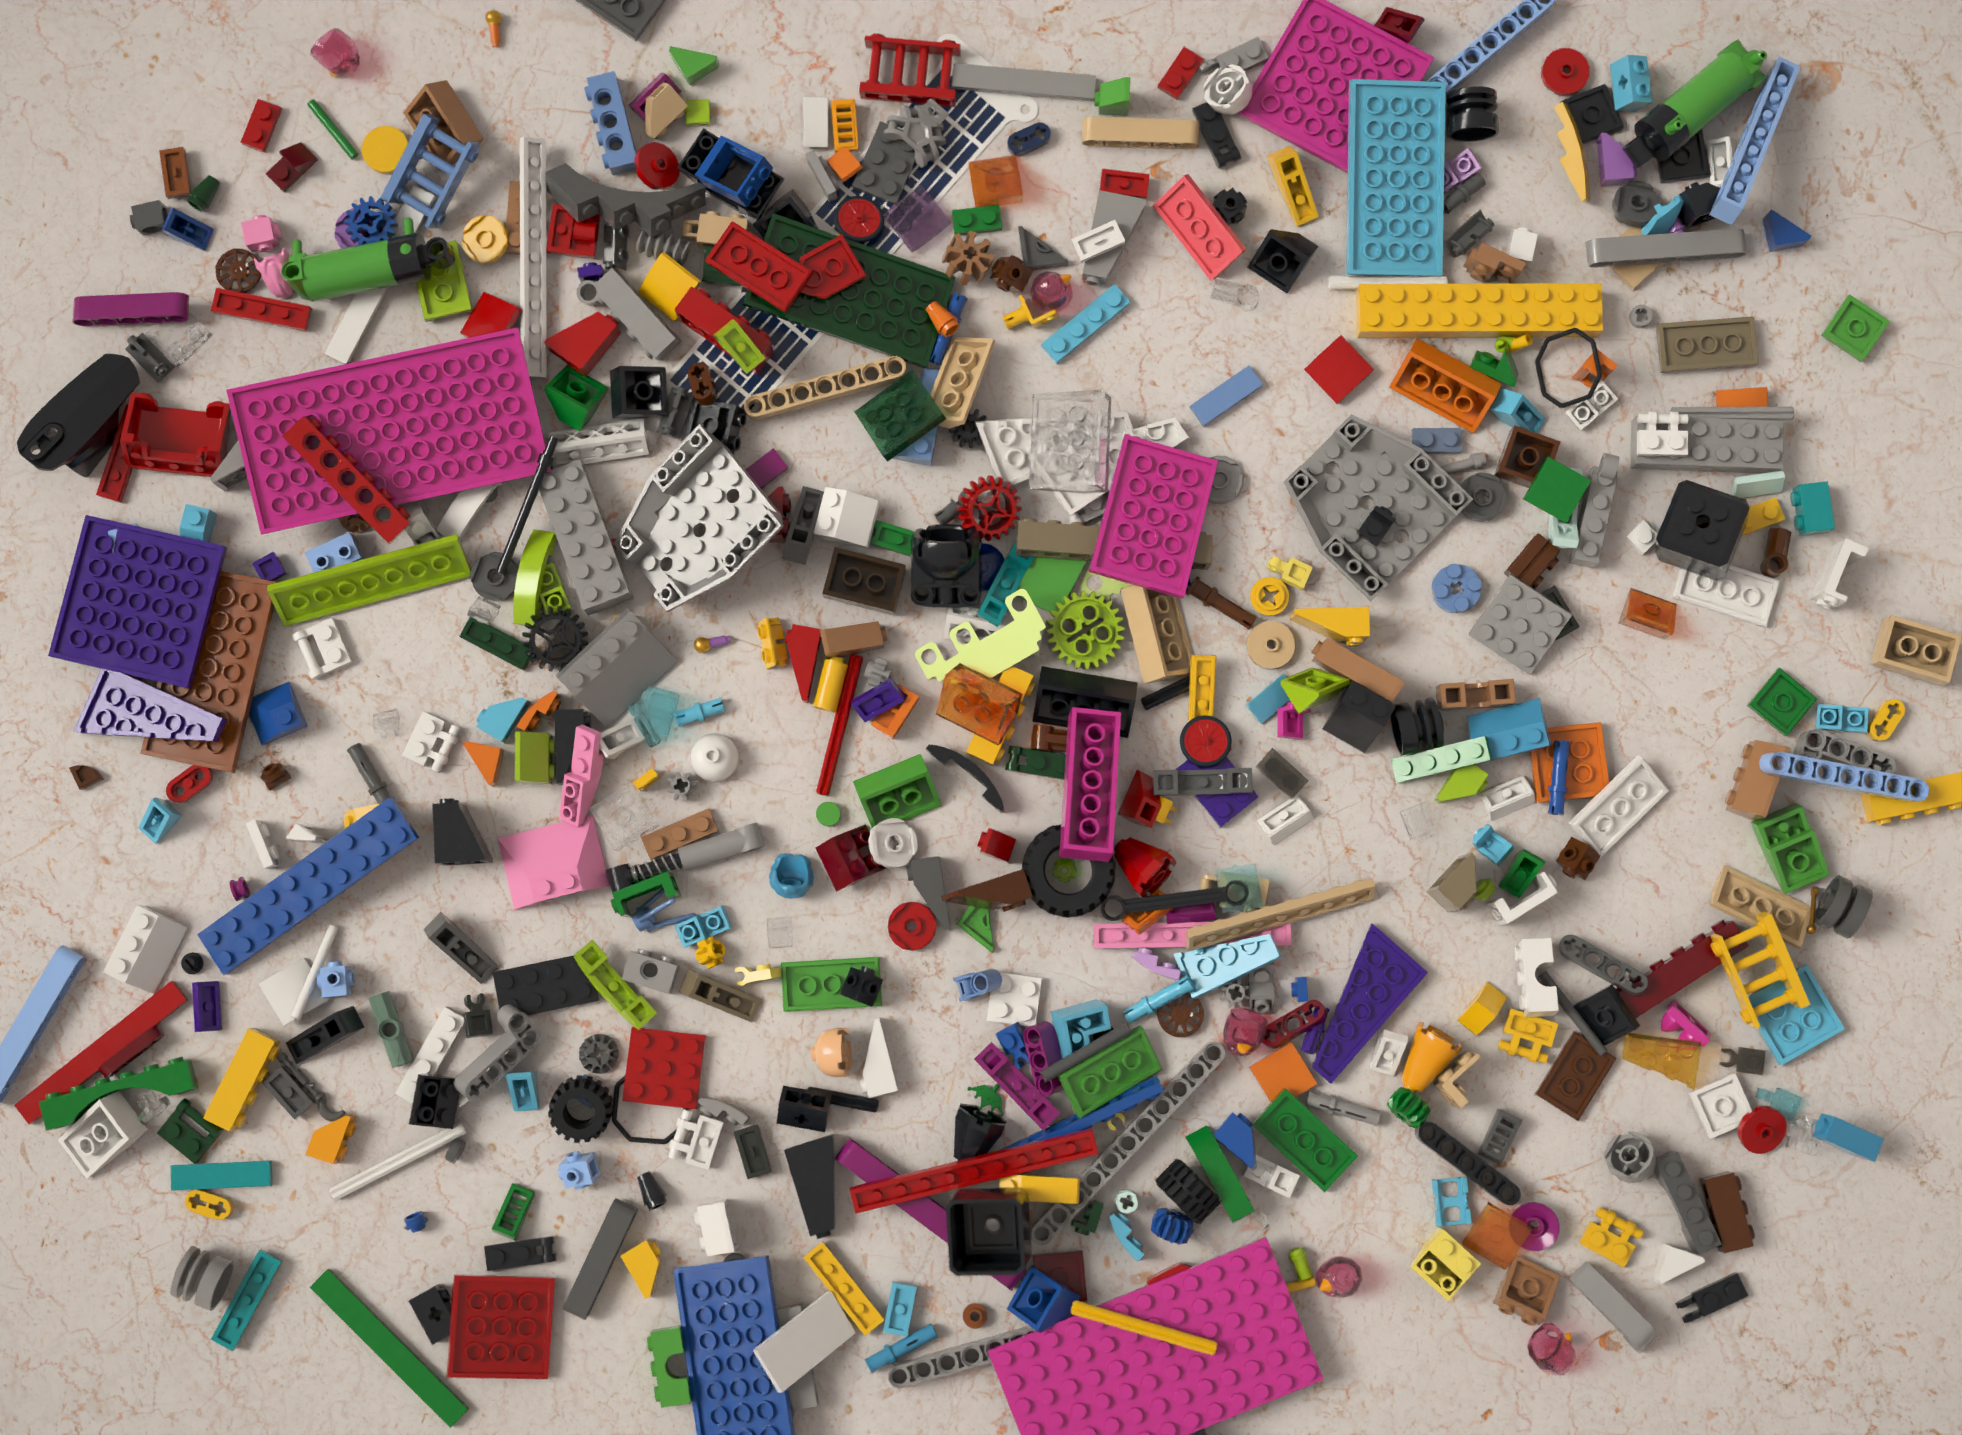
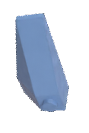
M926 368L888 433L884 453L885 458L927 466L932 465L939 425L923 421L921 417L939 370Z

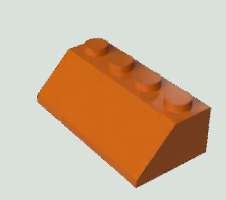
M1416 338L1389 388L1464 429L1475 433L1496 398L1502 384Z

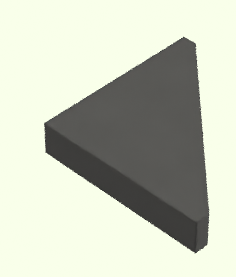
M1018 226L1024 266L1030 270L1068 266L1067 259H1064L1039 238L1033 236L1023 226Z

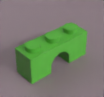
M681 1325L653 1329L650 1332L651 1336L647 1337L649 1352L653 1351L654 1361L651 1362V1373L653 1377H657L658 1386L654 1387L655 1400L660 1402L661 1408L689 1404L692 1402L688 1375H674L668 1367L670 1356L684 1353L685 1351Z

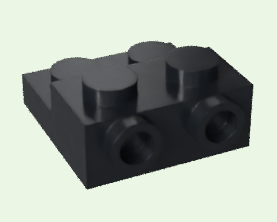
M694 398L684 440L700 424L722 442L734 455V452L739 450L741 445L739 431L740 427H744L746 424L745 410L736 404L715 401L710 405L704 406L700 405Z

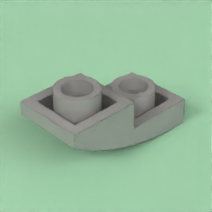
M702 1097L698 1101L702 1105L699 1109L710 1118L713 1115L719 1117L723 1111L727 1113L725 1117L734 1125L738 1123L744 1125L750 1118L742 1110L721 1100Z

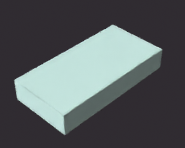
M1783 471L1736 477L1732 495L1745 498L1780 493L1783 489L1785 474Z

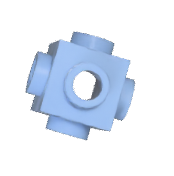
M342 961L328 962L327 967L320 968V973L317 974L318 988H321L322 998L352 996L351 985H354L355 977L353 970L350 971V966H343Z
M580 1151L571 1152L559 1164L558 1173L560 1179L563 1180L565 1188L574 1187L576 1190L586 1188L593 1184L601 1175L595 1152L583 1154Z

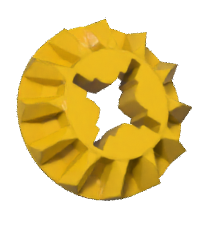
M1265 577L1258 580L1250 592L1252 607L1263 615L1272 616L1281 613L1289 601V592L1286 585L1274 577ZM1264 589L1269 593L1278 591L1273 598L1275 606L1269 600L1261 603L1265 597Z

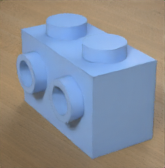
M350 532L305 552L314 573L365 559L355 536Z

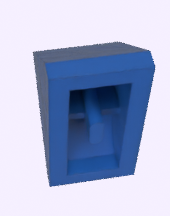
M171 208L162 230L173 240L205 251L214 229L175 208Z
M1772 209L1762 219L1769 252L1801 247L1812 237Z

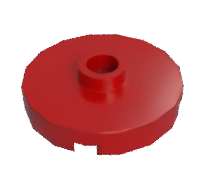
M1560 48L1554 50L1546 57L1541 67V78L1544 86L1548 90L1553 91L1554 94L1558 96H1571L1578 93L1586 85L1590 67L1587 59L1579 51L1572 48ZM1562 68H1568L1570 73L1565 74Z
M658 142L647 143L635 155L634 165L636 164L638 169L636 173L640 180L649 188L664 190L671 187L677 181L680 171L677 169L679 165L678 160L671 149L664 144Z
M918 902L902 903L893 910L889 916L887 927L890 938L897 946L904 950L915 951L924 948L932 941L937 925L935 916L928 907ZM915 922L917 924L916 930H908V923Z
M1758 1106L1753 1108L1754 1111L1751 1113L1747 1112L1738 1125L1737 1135L1741 1144L1748 1151L1755 1154H1765L1774 1150L1782 1142L1786 1134L1787 1125L1785 1118L1775 1108Z

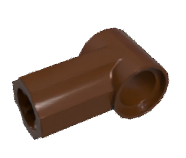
M1771 527L1769 529L1764 560L1760 565L1761 573L1764 576L1776 578L1787 569V555L1792 533L1788 529ZM1770 560H1773L1778 564V570H1774L1771 568Z
M1033 725L1030 749L1052 752V750L1066 752L1067 730L1055 729V727L1047 725Z

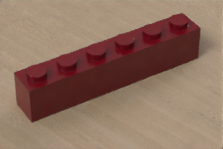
M1721 920L1711 926L1713 931L1706 935L1704 933L1698 934L1690 940L1692 942L1691 945L1686 948L1680 946L1670 952L1672 957L1665 961L1659 959L1649 966L1651 970L1644 974L1648 979V987L1643 995L1632 996L1615 987L1634 1017L1637 1018L1722 964L1720 957H1716L1712 951L1711 943L1713 941L1710 935L1715 933L1726 940L1741 933L1734 921L1725 922ZM1746 941L1728 949L1730 956L1733 957L1749 947V944ZM1628 979L1632 982V988L1636 989L1637 986L1642 988L1640 979L1636 981Z

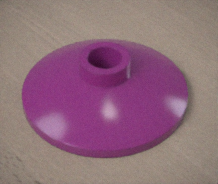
M1529 1202L1522 1204L1514 1210L1510 1217L1509 1231L1511 1237L1520 1247L1526 1250L1541 1251L1547 1249L1556 1241L1559 1235L1560 1225L1556 1214L1551 1208L1542 1203ZM1536 1220L1539 1222V1226L1532 1227L1530 1222Z

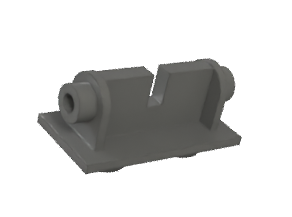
M1481 210L1477 211L1444 240L1453 258L1465 255L1466 251L1476 244L1475 240L1477 238L1481 239L1493 230L1494 222L1490 218L1486 220Z
M607 222L604 225V243H611V246L604 247L603 264H605L606 269H615V266L627 270L629 257L627 251L628 225L616 230Z
M143 333L138 337L132 335L128 338L127 342L129 345L125 350L158 383L176 367Z
M682 387L671 388L667 400L668 415L661 417L657 433L680 440L694 399L692 393L686 392L687 390Z

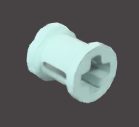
M1126 1189L1118 1192L1115 1197V1204L1122 1213L1127 1214L1136 1210L1138 1200L1131 1190ZM1130 1195V1200L1133 1204L1123 1208V1203L1120 1201L1121 1197L1126 1198Z

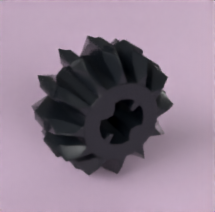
M975 409L973 415L969 411L965 424L949 429V433L955 434L952 437L953 442L961 439L959 443L960 448H963L966 442L970 450L973 449V442H976L978 446H982L975 421H986L987 417L982 415L977 418L979 415L978 409ZM968 424L969 427L974 425L973 432L971 433L969 430L964 432L965 425Z

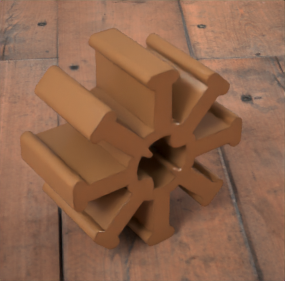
M969 231L965 241L960 237V233L954 235L942 257V263H949L945 272L946 275L952 278L953 274L961 271L962 278L959 284L965 286L968 284L971 276L976 279V283L983 281L986 272L989 271L994 261L993 253L991 255L986 254L991 243L985 238L978 246L974 245L977 233Z

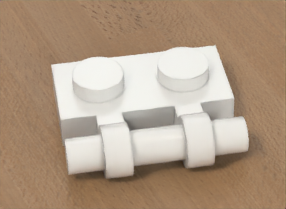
M1656 411L1638 414L1637 422L1646 423V430L1637 431V456L1686 457L1688 455V431H1678V424L1688 423V414H1679L1678 412L1657 414ZM1656 423L1668 424V430H1656Z
M422 712L402 756L426 766L429 758H432L435 761L431 769L440 773L443 765H446L449 760L447 756L453 744L456 745L459 739L457 735L460 728L451 725L448 733L443 732L446 725L445 721ZM441 738L444 742L439 753H436L433 750L438 739Z
M683 1109L681 1118H678L676 1122L678 1127L674 1139L670 1140L669 1147L671 1148L668 1157L677 1160L680 1151L687 1153L684 1163L708 1170L724 1122L700 1114L697 1123L690 1121L693 1112ZM687 1129L694 1131L690 1145L683 1143Z

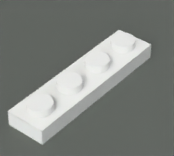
M444 1007L395 1092L396 1095L413 1104L418 1074L436 1075L465 1025L462 1015Z

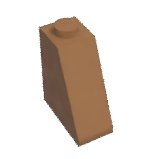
M879 621L820 630L824 652L828 660L834 656L840 658L851 654L884 648L883 642L888 641L885 626L880 627Z

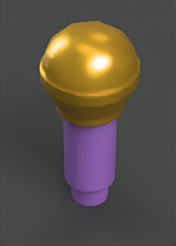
M730 635L709 639L699 637L694 641V648L698 653H705L710 648L731 643Z

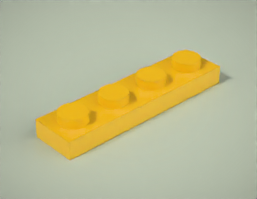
M1777 497L1750 507L1748 522L1742 536L1785 520ZM1710 522L1702 524L1698 527L1707 528L1710 525Z
M823 1241L803 1257L865 1336L885 1320Z

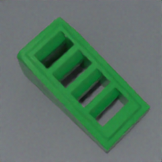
M512 1183L492 1226L493 1232L516 1241L535 1192ZM514 1193L526 1197V1201L523 1202L514 1198ZM510 1203L522 1207L521 1211L509 1207ZM506 1213L517 1216V1221L506 1217ZM505 1222L514 1227L510 1230L502 1227V1223Z

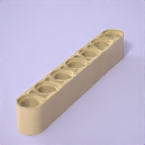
M891 356L748 397L745 400L744 409L751 420L760 421L886 386L904 379L906 363L901 357ZM893 364H898L902 367V371L898 374H892L889 371V367ZM869 371H876L879 374L878 378L873 381L868 380L865 376ZM847 377H852L856 381L851 387L844 386L842 382ZM822 384H830L832 390L829 393L824 394L819 391ZM805 390L809 393V396L805 400H799L796 398L797 392ZM781 396L786 399L785 404L781 407L773 405V400L776 397ZM754 403H759L762 405V410L758 413H752L749 411L750 406Z

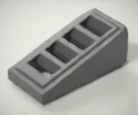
M1497 1109L1478 1154L1498 1164H1502L1523 1119ZM1501 1119L1511 1122V1128L1501 1124ZM1500 1128L1508 1132L1507 1137L1495 1132L1496 1129ZM1492 1137L1504 1141L1503 1146L1492 1142ZM1488 1145L1500 1150L1499 1155L1486 1150Z

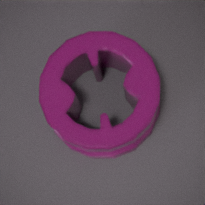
M239 877L238 881L231 880L229 882L232 895L236 901H240L241 897H250L248 885L243 877Z

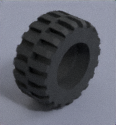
M1061 824L1053 825L1040 832L1033 839L1023 858L1022 869H1024L1033 896L1031 899L1039 908L1049 914L1066 918L1082 916L1096 909L1108 897L1116 877V863L1114 862L1113 855L1109 862L1089 860L1092 874L1086 887L1070 894L1057 891L1050 885L1045 874L1048 858L1052 853L1060 849Z

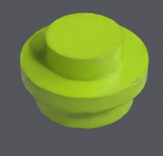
M1490 878L1478 880L1476 882L1477 891L1473 897L1481 901H1486L1490 898L1496 889L1493 881Z

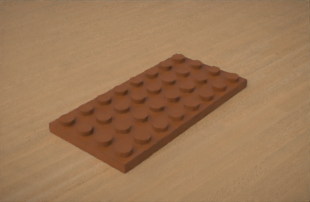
M221 571L191 689L157 682L156 688L227 719L218 742L144 738L140 754L235 773L274 610V604L267 592V585L278 582Z

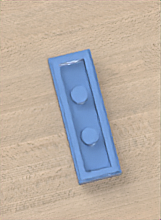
M1249 365L1190 405V409L1204 427L1261 388L1263 384Z

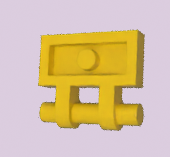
M1509 1009L1503 1032L1512 1036L1509 1042L1500 1039L1498 1049L1506 1051V1054L1511 1056L1516 1054L1528 1058L1527 1060L1533 1063L1538 1061L1546 1064L1548 1054L1540 1052L1542 1045L1552 1047L1558 1023L1539 1017H1525L1524 1012ZM1520 1038L1532 1041L1531 1049L1520 1046Z
M1599 1206L1595 1211V1215L1602 1219L1600 1224L1597 1225L1589 1221L1578 1243L1625 1268L1636 1247L1627 1241L1629 1236L1632 1235L1640 1239L1644 1231L1636 1227V1223L1630 1220L1625 1221L1616 1216V1212L1610 1209L1605 1210ZM1611 1224L1622 1230L1619 1236L1608 1231Z

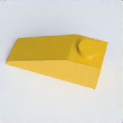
M1287 146L1266 155L1274 179L1295 225L1298 227L1318 218L1319 215L1297 151Z
M1021 1173L1000 1178L999 1188L1022 1187L1028 1193L1029 1201L1079 1204V1178Z

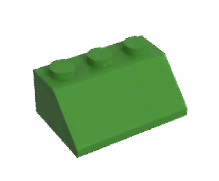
M921 754L853 781L871 827L890 818L906 821L942 806Z

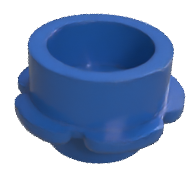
M422 1211L410 1214L404 1218L406 1224L404 1228L405 1230L411 1229L412 1233L421 1231L426 1227L425 1223L428 1221V1218L424 1216Z

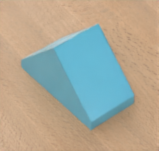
M155 797L151 800L138 828L157 844L179 821L182 815L166 800Z
M537 1071L506 1074L514 1112L539 1110Z

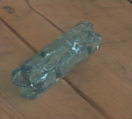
M639 702L631 704L628 710L635 717L634 721L642 735L646 737L645 740L648 746L654 747L658 745L661 740L658 734L654 733L655 729L646 713H643V707Z

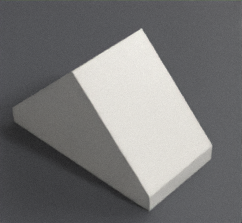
M1663 1244L1653 1278L1655 1282L1663 1284L1704 1263L1705 1260L1701 1256Z

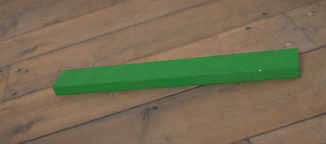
M327 1269L310 1286L450 1428L470 1409L330 1269Z

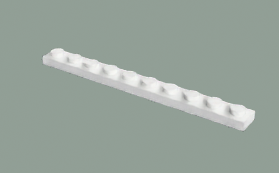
M523 136L520 138V309L522 310L520 313V337L530 378L544 379L547 378V347L544 344V341L547 339L546 139Z

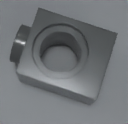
M160 200L131 206L132 215H130V222L133 229H136L142 235L163 231L168 213L166 206Z

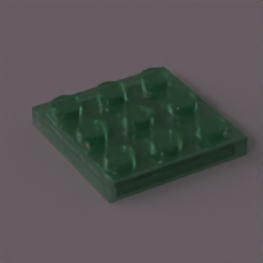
M913 369L854 411L887 462L947 419Z

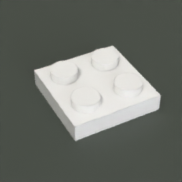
M1000 973L1002 985L998 990L990 992L987 1021L1007 1024L1018 1022L1022 1026L1035 1025L1042 978Z
M1736 1073L1688 1092L1709 1139L1737 1128L1743 1116L1747 1112H1752Z

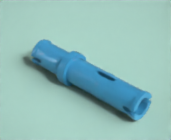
M930 1323L890 1346L888 1344L885 1345L883 1350L869 1358H865V1362L871 1373L889 1363H896V1359L938 1338Z

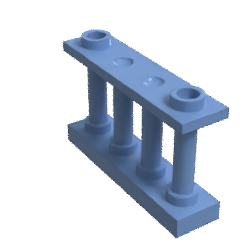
M433 114L422 115L380 197L389 204L402 201L427 216L428 219L424 225L427 228H437L444 222L446 218L445 211L470 163L477 159L480 143L475 141H468L465 146L439 130L437 124L440 119ZM430 138H436L461 154L455 167L428 151L426 146ZM423 158L450 175L444 188L417 172L415 167L419 159ZM413 180L439 196L433 209L406 193L404 188L408 181Z

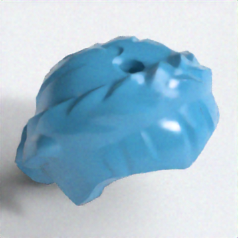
M779 854L775 859V863L771 866L769 874L771 888L784 898L796 899L803 897L810 887L813 886L814 876L810 859L802 854Z

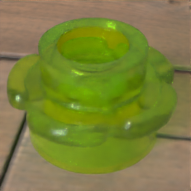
M1059 859L1055 862V868H1053L1052 873L1060 882L1067 883L1076 876L1077 870L1074 868L1075 864L1072 860ZM1063 868L1067 869L1066 873L1062 872Z

